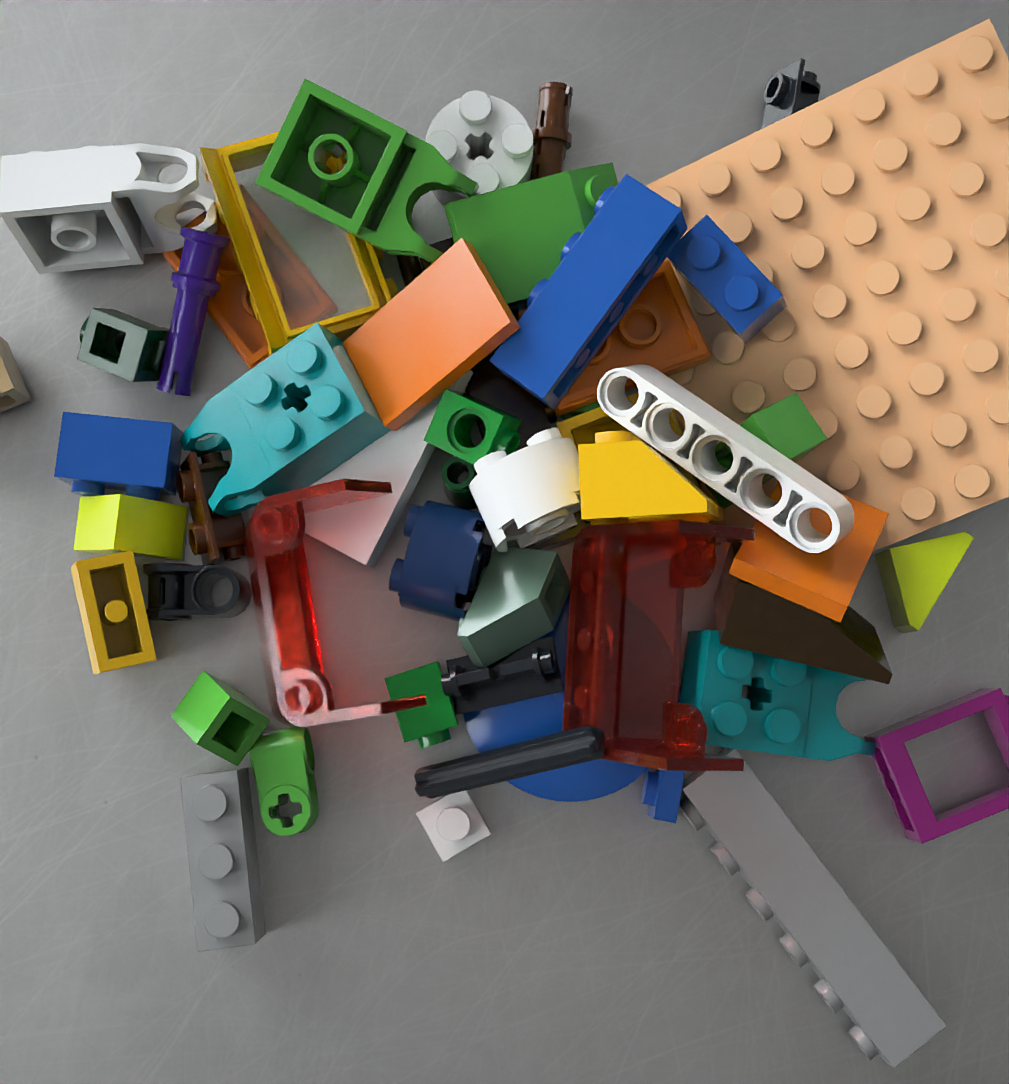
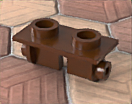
M190 452L180 465L181 470L176 472V487L181 502L189 503L193 523L188 524V539L193 554L201 555L203 565H213L220 558L219 553H223L226 562L245 558L244 547H247L249 542L242 514L238 513L225 517L213 512L208 503L219 481L227 474L231 466L230 462L223 460L222 452H212L202 455V464H198L196 452ZM237 496L231 497L229 500H232V499H235V498H238V497H237Z

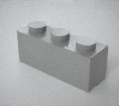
M248 768L180 778L197 950L202 952L255 945L266 934Z

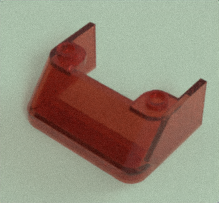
M343 478L264 498L256 505L246 523L244 541L269 704L276 719L284 725L307 727L383 715L427 705L425 694L335 708L332 688L323 671L303 543L306 527L304 514L392 494L391 482Z
M686 520L589 525L579 532L572 554L563 731L587 725L601 728L605 734L604 743L607 749L606 754L601 758L604 760L666 771H743L744 759L705 753L707 726L704 718L696 706L688 703H679L678 693L684 589H697L707 583L716 566V542L755 541V529Z

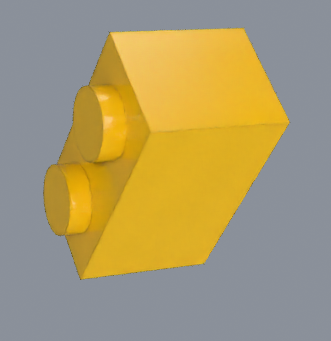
M133 550L75 561L70 569L93 674L157 660Z

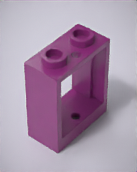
M1001 688L979 689L863 736L865 742L875 743V754L872 758L906 839L923 844L1009 809V786L935 816L904 743L983 711L1009 772V696L1004 695Z

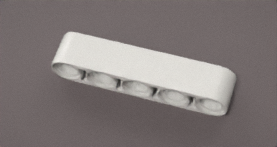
M647 364L619 367L606 372L600 379L597 387V400L601 409L609 417L797 548L808 553H819L831 548L851 532L854 525V510L851 503L842 494L656 368ZM628 378H631L639 389V397L635 405L625 395V384ZM673 409L678 410L685 420V431L682 437L676 435L669 424V417ZM718 441L726 443L731 448L733 463L730 469L723 467L717 461L715 448ZM765 474L774 476L780 482L782 487L780 501L771 500L764 494L762 479ZM812 508L822 509L830 516L832 521L830 535H823L812 527L810 522Z

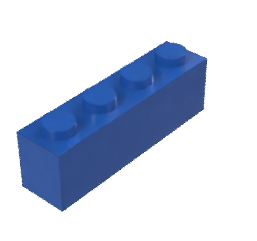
M628 174L623 176L616 187L610 186L602 193L594 208V218L583 233L577 232L567 241L560 256L562 262L551 277L540 280L531 291L527 300L528 308L518 321L520 328L493 350L495 354L490 359V362L505 376L554 411L688 229L682 209Z

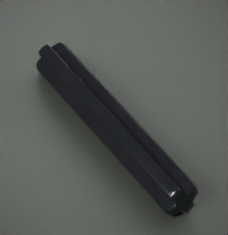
M587 725L421 767L414 774L416 781L414 789L418 796H426L432 799L601 759L607 750L604 743L605 734L601 728Z

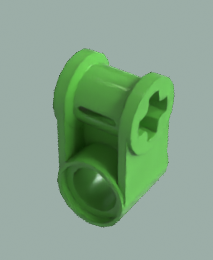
M306 725L263 732L249 750L251 767L257 784L260 815L263 824L270 832L278 836H292L307 831L315 824L319 816V801L314 775V750L309 729ZM288 794L291 802H301L302 814H297L293 817V825L290 817H281L279 813V806L288 803Z

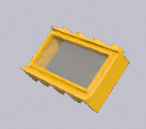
M279 131L217 149L199 147L206 182H211L218 214L222 224H226L232 241L233 254L240 273L243 272L250 291L254 315L257 322H261L268 342L269 356L317 322L345 341L399 293L392 277L384 278L378 262V260L383 259V251L269 193L255 183ZM343 151L340 158L332 156L328 158L326 165L332 170L331 174L344 168L343 164L347 163V160L344 158L346 152Z

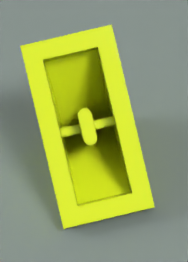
M123 494L80 497L74 551L116 554L133 550L134 557L184 561L189 507Z
M960 532L890 548L875 554L893 627L901 633L920 630L974 539L973 536L966 532Z

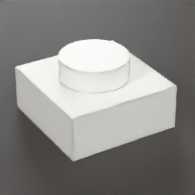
M468 790L445 795L416 812L442 862L491 835V831Z

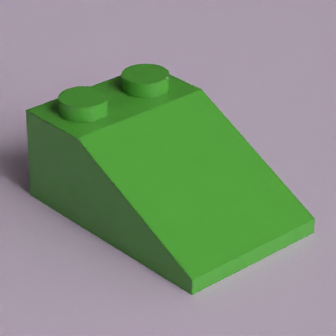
M612 162L568 170L449 202L444 205L454 244L463 238L474 246L509 306L526 302L536 284L544 278L549 279L562 262L560 256L567 241L575 233H583L595 216L594 208L602 193L610 186L616 187L618 181Z

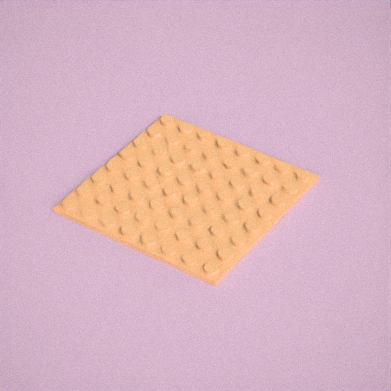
M989 18L645 185L682 209L688 228L683 236L707 214L783 294L787 305L745 344L671 263L711 353V357L707 363L668 377L738 425H741L754 413L797 393L827 437V440L796 464L837 492L889 513L872 552L1009 497V59ZM674 409L682 434H684V417L678 410ZM775 477L762 485L764 494L768 498L778 482ZM699 479L702 490L718 504L704 482ZM732 504L724 509V520L714 521L727 553L731 540L744 542L756 521V518L736 504Z

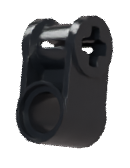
M182 563L143 564V574L148 576V609H146L148 621L230 618L244 612L250 604L252 596L250 583L245 576L225 566ZM229 578L233 587L232 597L226 604L217 607L211 598L212 587L218 580Z

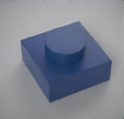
M657 761L655 772H646L641 804L649 805L648 816L655 820L676 823L686 767Z

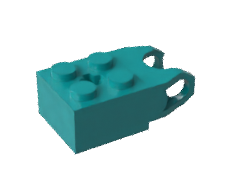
M318 322L209 399L180 438L179 442L183 450L196 452L197 457L216 451H225L230 448L232 450L231 466L227 474L219 481L215 491L208 500L213 512L229 517L254 506L279 501L300 486L306 489L391 431V429L384 426L342 344L344 341ZM208 434H214L208 439L197 441ZM239 496L238 498L229 500L231 497Z
M717 630L688 631L675 740L832 761L854 754L874 756L875 743L865 742L860 737L848 733L841 726L836 714L838 696L845 686L855 681H866L868 679L719 644ZM743 686L748 688V698H743L741 695Z

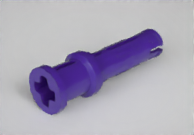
M181 226L180 235L184 238L180 265L178 271L172 272L171 275L172 287L177 288V294L156 389L170 393L177 371L179 375L175 394L191 396V385L209 296L215 297L216 292L220 290L221 284L216 280L222 248L229 246L230 238Z

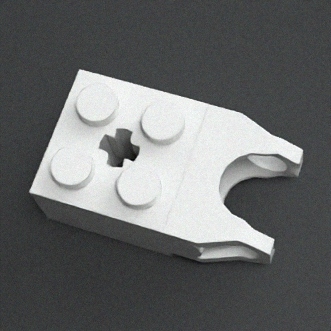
M137 143L100 147L85 146L80 149L49 152L31 151L26 154L2 156L0 216L38 274L144 264V254L162 253L182 248L184 238L180 235L181 226L177 223L176 216L192 208H200L206 211L204 221L198 226L192 227V229L209 233L217 231V207L215 201L193 192L199 187L198 159L195 155L180 148ZM181 164L188 168L185 177L177 183L167 184L161 183L158 180L160 172L168 165Z

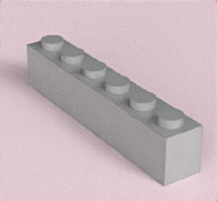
M724 748L683 780L681 792L683 799L679 803L680 811L697 831L703 826L707 828L717 842L711 848L714 856L730 876L734 875L737 871L741 873L752 888L744 894L765 922L771 917L775 918L786 933L779 939L780 943L800 968L807 962L821 979L813 985L835 1014L843 1008L855 1024L848 1033L869 1060L878 1055L894 1069L947 1027L735 748Z

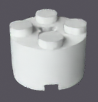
M472 90L466 92L461 98L447 104L432 120L425 142L433 145L454 170L478 183L479 189L476 195L530 181L533 158V134L523 115L508 102L494 96H489L482 91ZM474 156L477 157L474 161L470 159ZM433 191L435 197L443 206L449 202L469 197L460 192Z
M558 428L546 429L535 434L527 441V447L507 455L503 450L496 451L482 457L474 464L477 476L471 481L469 489L494 545L499 552L508 551L507 541L516 539L520 549L552 538L578 524L574 513L581 509L579 453L573 440L562 438Z

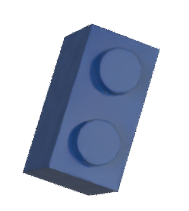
M707 214L678 241L667 256L676 270L745 344L787 307L783 294Z
M63 412L54 477L72 485L71 493L83 496L105 495V489L126 491L125 495L159 501V494L176 496V472L180 469L182 446L179 440L183 432L170 422Z

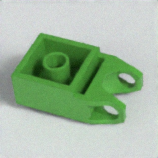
M304 79L255 182L269 193L388 254L420 257L430 263L436 261L443 253L428 245L416 233L412 223L414 205L422 195L429 191L460 192L472 197L476 195L479 189L477 182L454 170L433 145L307 79ZM343 151L347 152L344 156L347 160L345 167L341 171L337 170L334 174H331L332 170L326 165L330 156L340 158Z

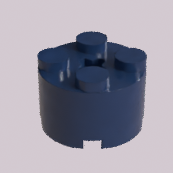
M431 500L426 501L423 506L415 504L410 506L404 524V536L410 538L405 558H397L395 560L389 579V591L398 593L401 607L458 622L460 618L465 617L467 611L464 610L467 602L471 603L478 589L480 573L489 564L493 547L483 543L484 529H488L480 512Z

